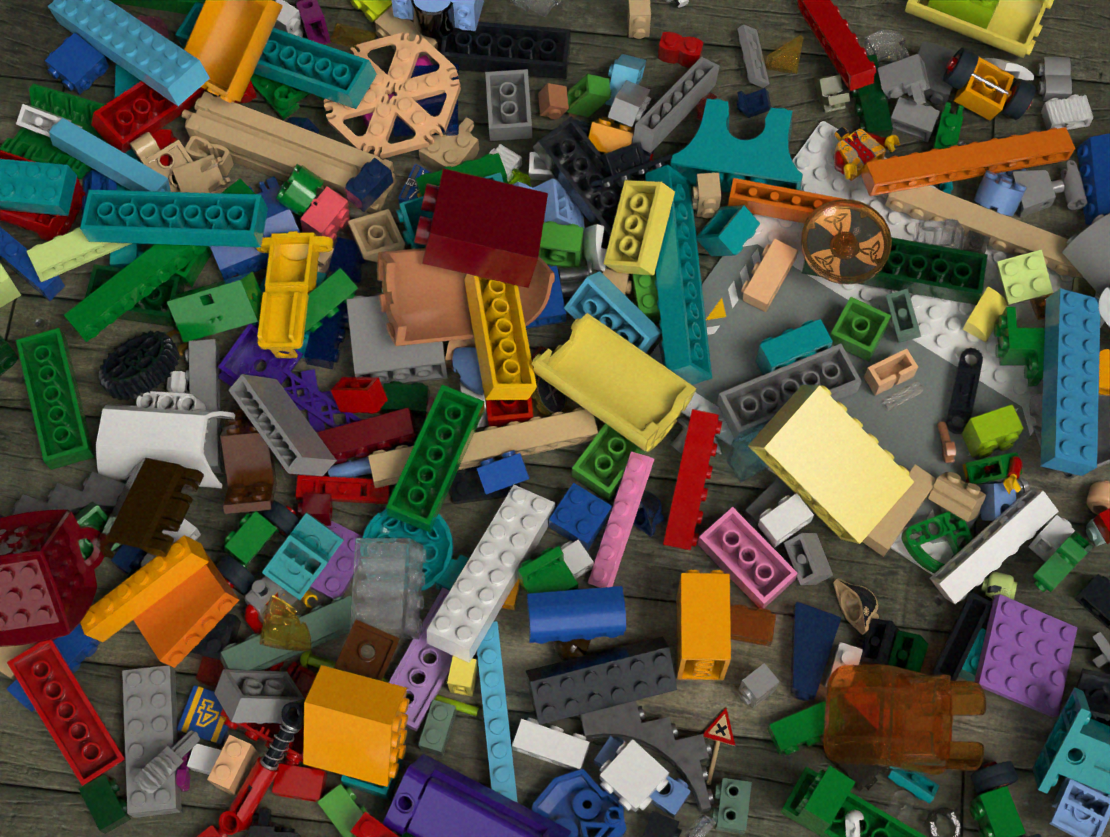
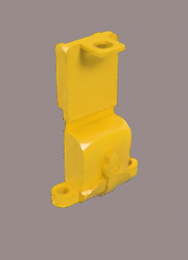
M291 231L288 233H272L271 237H263L261 248L256 247L259 252L269 253L265 292H263L257 335L258 345L261 349H270L276 358H297L298 354L294 349H299L303 345L309 298L308 292H312L316 288L318 257L320 252L332 251L333 239L326 236H316L314 232L298 233V231ZM279 351H286L289 354L280 353Z

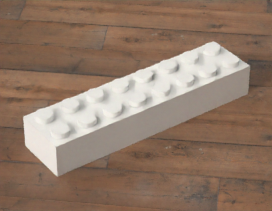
M513 485L427 629V644L470 663L517 582L520 565L530 559L547 530L549 518L555 509V502Z

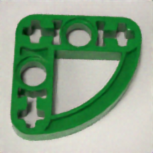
M950 511L906 528L901 536L905 548L913 559L934 574L945 564L933 559L920 545L946 536L955 556L963 549L957 544L959 536L963 537L967 544L973 540L966 521ZM955 519L956 523L950 524L948 520ZM929 523H934L937 526L938 533L936 535L928 531ZM958 529L961 530V532L953 534L954 531ZM922 532V536L911 540L909 537L911 534Z

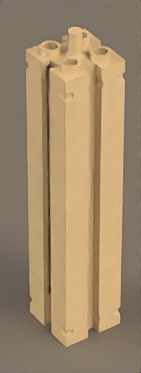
M205 91L202 97L196 101V113L188 110L182 112V118L187 119L185 127L190 138L191 136H198L206 139L210 144L224 146L229 150L234 163L271 177L275 176L276 179L281 181L288 180L296 164L303 165L324 179L321 188L318 187L316 190L318 195L328 186L347 199L345 191L347 182L352 177H356L361 172L363 165L371 162L375 157L391 170L393 183L365 213L373 214L382 211L386 204L385 199L387 195H390L396 183L395 174H393V162L389 160H382L373 154L240 104L229 103ZM348 200L349 207L360 210Z

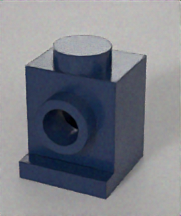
M122 545L111 561L117 568L131 576L137 568L141 567V562L147 553L138 547Z

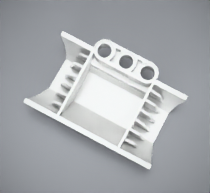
M155 391L146 392L143 394V397L138 396L136 400L137 406L108 404L102 409L96 441L98 474L114 480L126 481L134 467L143 459L149 458L199 470L204 474L199 487L222 488V483L218 481L204 455L205 434L208 433L206 427L207 423H210L209 418L235 419L234 413L206 410L205 404L192 394Z

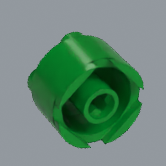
M296 164L290 173V177L287 181H284L275 198L279 203L301 216L317 195L316 190L318 187L321 188L324 179L303 165Z

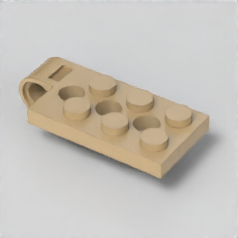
M149 132L130 142V146L142 164L168 178L170 192H181L179 186L172 181V176L174 175L172 169L191 163L193 160L179 139L160 150ZM163 155H169L172 157L173 162L169 166H163L160 163V158Z

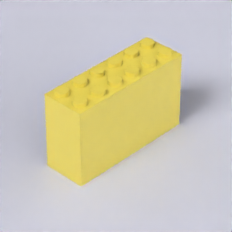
M801 385L749 443L748 447L795 494L797 493L803 502L841 540L860 544L914 481L909 477V471L901 465L898 466L893 461L894 456L878 445L879 441L870 433L867 434L862 429L863 424L858 419L851 418L847 414V408L841 402H836L831 397L832 393L828 388L823 385Z

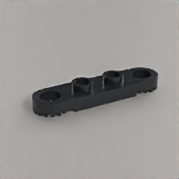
M976 348L965 349L959 358L946 420L948 430L954 434L963 433L973 413L983 362L982 353L976 350ZM974 355L977 363L974 365L966 363L965 356ZM954 417L962 418L964 426L961 428L955 427L952 419Z

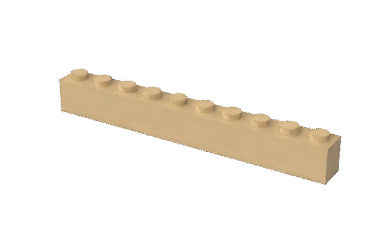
M930 186L891 192L888 195L885 206L890 207L893 211L906 213L914 219L927 221L935 227L945 228L955 235L966 236L976 243L987 244L997 251L1013 254L1014 257L1042 249L1047 268L1054 270L1059 275L1084 278L1062 253L1068 246L1066 242L1069 239Z
M580 407L570 413L556 412L547 418L533 417L528 422L520 423L514 421L508 423L505 427H487L484 431L474 433L458 470L480 466V462L493 458L494 462L503 459L502 454L515 450L516 454L521 453L522 456L591 442L598 434L594 415ZM402 445L388 452L378 450L368 456L375 488L397 484L414 446Z

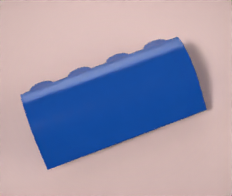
M622 586L527 594L530 643L568 642L572 639L591 640L596 637L615 638L624 635V631H626V610Z

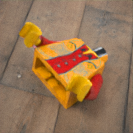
M841 127L834 134L839 141L836 144L833 155L835 170L845 175L846 180H854L861 175L866 162L874 159L883 160L887 148L889 152L895 151L894 145L900 146L898 136L890 135L886 138L865 132L863 129H858L850 134L845 127Z

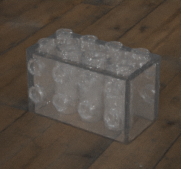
M356 538L350 630L355 619L400 639H419V633L423 629L420 610L424 606L421 588L425 584V574L422 572L423 563L426 561V550L423 545L411 538Z

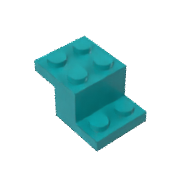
M306 512L262 573L301 600L344 539Z

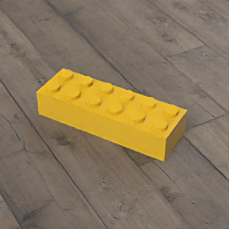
M467 274L464 282L485 400H528L536 390L537 385L519 288L517 285Z

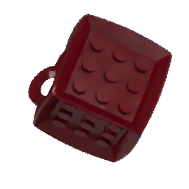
M70 510L33 511L0 518V647L33 644L69 635L88 612L97 590L94 569L104 559V555L96 546L101 533L89 526H79ZM81 539L90 540L94 547L92 555L86 560L82 556L78 542Z

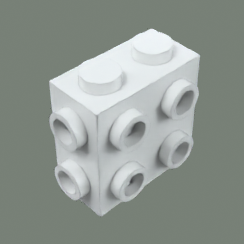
M634 740L629 744L625 741L616 751L618 756L613 761L607 760L600 768L602 773L599 779L602 781L600 783L602 788L609 794L614 792L620 798L618 802L627 811L632 809L636 812L639 808L644 810L653 800L650 796L655 790L660 792L668 784L669 781L666 778L669 772Z

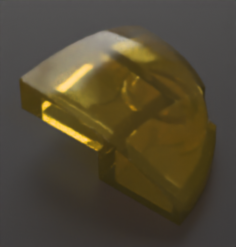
M272 595L263 622L260 645L283 650L310 651L311 636L306 623L300 624L299 618L295 615L297 610L286 601Z

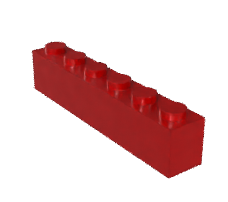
M798 0L797 7L848 89L853 91L873 84L874 74L876 73L875 64L868 59L865 48L859 45L856 34L850 31L848 22L841 17L837 5H834L831 0Z
M692 409L663 543L665 546L688 551L691 550V546L696 547L699 534L694 533L696 524L701 525L703 511L699 510L701 501L706 502L708 488H704L706 479L711 478L713 466L709 465L710 456L715 457L718 443H713L715 434L720 435L723 422L718 420V414Z

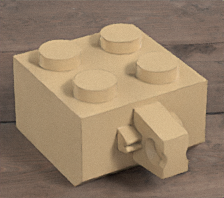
M466 117L459 126L449 122L446 132L441 128L442 137L437 133L432 134L431 136L435 143L431 144L429 142V147L418 150L420 163L437 172L447 166L454 167L467 160L473 161L479 152V141L471 134L474 128V121Z

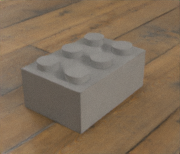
M528 69L485 72L490 141L532 138Z
M223 669L214 692L230 721L235 723L282 724L281 711L285 704L305 699L288 672Z

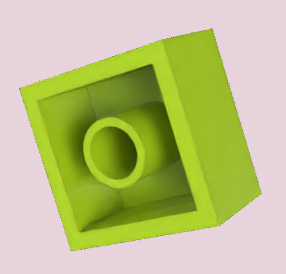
M1013 404L970 418L961 435L971 457L980 456V458L991 455L995 450L1001 449V451L1012 448L1024 428Z

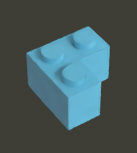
M622 54L618 60L615 59L608 73V77H611V98L606 102V105L612 106L616 95L626 80L639 85L642 81L646 60Z

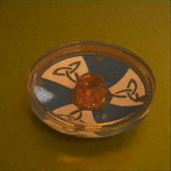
M850 199L833 200L819 206L807 218L801 235L802 253L810 268L822 278L838 284H857L874 277L886 264L892 245L890 229L884 218L871 206Z

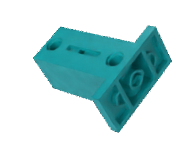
M1075 687L1032 767L1037 788L1039 791L1047 794L1050 787L1056 785L1060 774L1110 794V726L1090 719L1091 712L1084 692Z

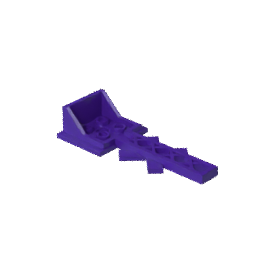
M258 323L255 326L249 324L218 366L222 371L218 378L230 386L242 374L277 379L281 385L287 377H290L292 386L285 387L284 390L300 411H308L309 422L315 432L324 431V423L335 428L353 423L350 419L355 422L361 421L360 418L350 412H340L331 391H319L315 369L301 371L302 379L291 372L303 356L297 349H294L298 354L297 358H276L270 349H261L258 345L257 337ZM279 351L280 353L289 354L286 351ZM266 362L267 367L264 371H256L259 363ZM304 389L305 396L298 397L297 390ZM328 406L329 411L322 412V407ZM342 413L346 415V424H335L333 415Z

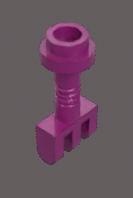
M191 750L182 758L184 762L180 765V769H177L176 784L183 792H187L190 788L191 775L189 774L187 764Z

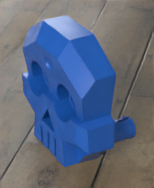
M584 769L554 778L532 806V811L572 831L569 837H588L587 830L599 831L595 837H623L627 830L623 806L618 802L619 798L613 793L603 792ZM583 802H591V808L585 809L582 805Z

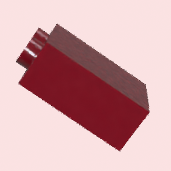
M443 168L439 186L427 183L421 210L432 212V218L420 216L414 243L426 245L422 264L529 288L539 257L548 193Z

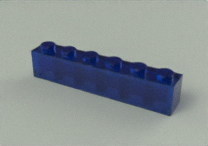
M337 237L326 279L341 268L355 285L360 283L362 277V270L360 268L362 263L365 264L366 259L363 258L356 240ZM345 302L338 306L340 310L330 319L326 316L320 321L323 325L314 333H310L304 354L307 365L333 370L334 363H338L340 357L339 344L344 342L346 334L344 326L346 322L349 323L348 308Z

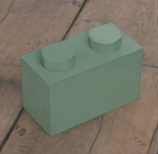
M908 289L887 294L886 298L899 342L921 337Z
M432 700L418 744L421 751L444 756L457 714L456 706Z

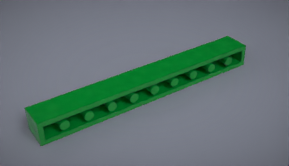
M241 178L222 192L223 194H255ZM155 244L69 310L64 316L84 341L88 342L109 324L114 323L123 313L132 309L141 299L150 295L155 288L168 281L173 274L186 267L191 260L201 255L209 246Z

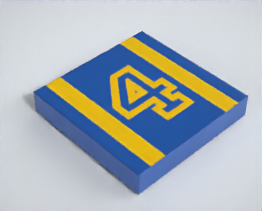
M193 686L177 731L187 734L192 730L199 734L200 739L222 746L229 727L223 724L225 720L220 715L223 707L214 691Z

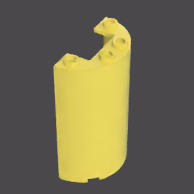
M908 0L905 12L1024 58L1026 54L1030 55L1036 42L1033 40V37L1038 38L1043 27L1039 24L1045 9L1051 8L1054 0H1000L987 29L927 7L929 0Z
M586 313L581 319L577 318L573 322L570 339L564 345L560 344L552 356V351L547 349L542 355L538 354L532 362L534 373L639 448L649 452L673 428L677 422L676 419L682 411H685L697 388Z

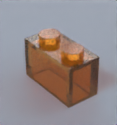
M736 604L734 607L730 606L731 640L770 647L773 640L776 614H772L770 610L762 608L757 609V611L749 610L747 606Z

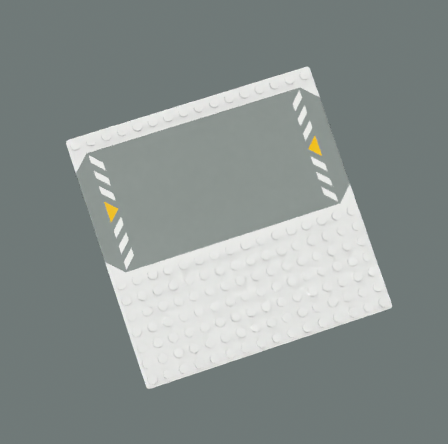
M825 121L819 123L792 160L796 168L803 174L802 191L863 202L862 209L872 214L881 223L887 237L988 254L982 295L989 286L1004 297L996 262L1014 257L1013 254L997 251L987 244L976 243L966 236L955 235L950 230L935 227L927 221L917 220L906 213L893 211L890 207L885 206L889 193L869 196L861 175L850 181L845 179V175L835 170L833 155L836 144L839 141L834 134L838 129ZM753 214L760 222L755 235L744 243L743 249L739 254L735 256H722L702 284L713 379L692 385L697 389L687 408L681 414L690 419L692 409L718 414V420L723 422L720 435L715 434V436L773 472L748 447L757 434L737 442L735 441L717 405L719 393L763 376L755 361L759 345L764 339L769 337L776 338L781 336L787 329L793 328L795 330L809 320L816 321L818 319L822 320L829 335H831L850 297L891 315L886 295L897 291L857 283H840L824 277L802 274L805 258L802 241L807 224ZM777 239L797 249V259L767 312H764L744 302L741 290L746 280L751 281L753 277L752 270L757 262L761 263L764 256H762L766 245H771L773 240ZM1047 268L1053 293L1060 288L1072 290V277L1059 275L1054 270ZM1096 292L1095 298L1100 299V295ZM909 293L921 337L900 343L891 316L889 326L870 362L846 351L862 382L858 392L837 401L847 408V414L851 418L854 417L863 424L862 429L867 434L870 433L879 441L878 445L883 450L886 449L894 456L893 461L898 466L901 465L911 471L916 464L936 479L945 472H954L961 477L960 480L965 482L968 477L965 463L1013 452L1020 453L1034 431L1033 426H1036L1035 418L1030 415V399L1032 396L1043 392V379L1037 387H1028V379L1024 378L1025 366H1000L999 358H996L995 354L998 337L994 336V330L987 342L962 330L976 305ZM1032 300L1007 306L1016 308L1017 328L1045 329V317H1038ZM1046 302L1042 303L1040 307H1045ZM1100 315V328H1101L1105 321L1103 320V318H1102L1101 315ZM661 340L650 357L664 366L665 355ZM967 348H976V350L982 353L983 362L971 418L1013 404L1024 429L1012 448L1001 451V449L995 450L991 455L980 458V456L972 458L962 435L954 434L948 430L951 442L955 443L956 456H954L955 462L945 463L942 457L943 445L937 424L947 420L960 355ZM908 349L918 365L914 377L898 385L894 383L892 388L875 396L864 378L867 368L900 351ZM974 355L965 356L966 363L971 365L977 363ZM954 417L952 419L955 427L961 428L964 426L962 418ZM998 479V480H994V481H989V482H1001L1002 479ZM929 494L904 530L912 525L948 512V510L929 500ZM980 511L976 518L969 522L966 521L969 530L978 518ZM955 519L948 520L950 524L956 523ZM929 523L928 531L936 535L938 533L937 526L934 523ZM958 529L954 531L953 534L961 532V530ZM922 532L911 534L909 537L911 540L922 536ZM901 533L891 546V549L931 575H934V573L918 564L909 554L902 542ZM946 536L920 545L928 555L943 564H946L954 555ZM959 536V537L957 538V544H958V546H959V545L961 544V542L963 541V539H964L963 537H960V536Z

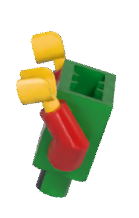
M1017 452L965 463L968 473L965 481L967 484L977 485L1006 478L1003 481V485L1008 494L1013 489L1016 492L1021 490L1017 479L1022 474L1023 461Z

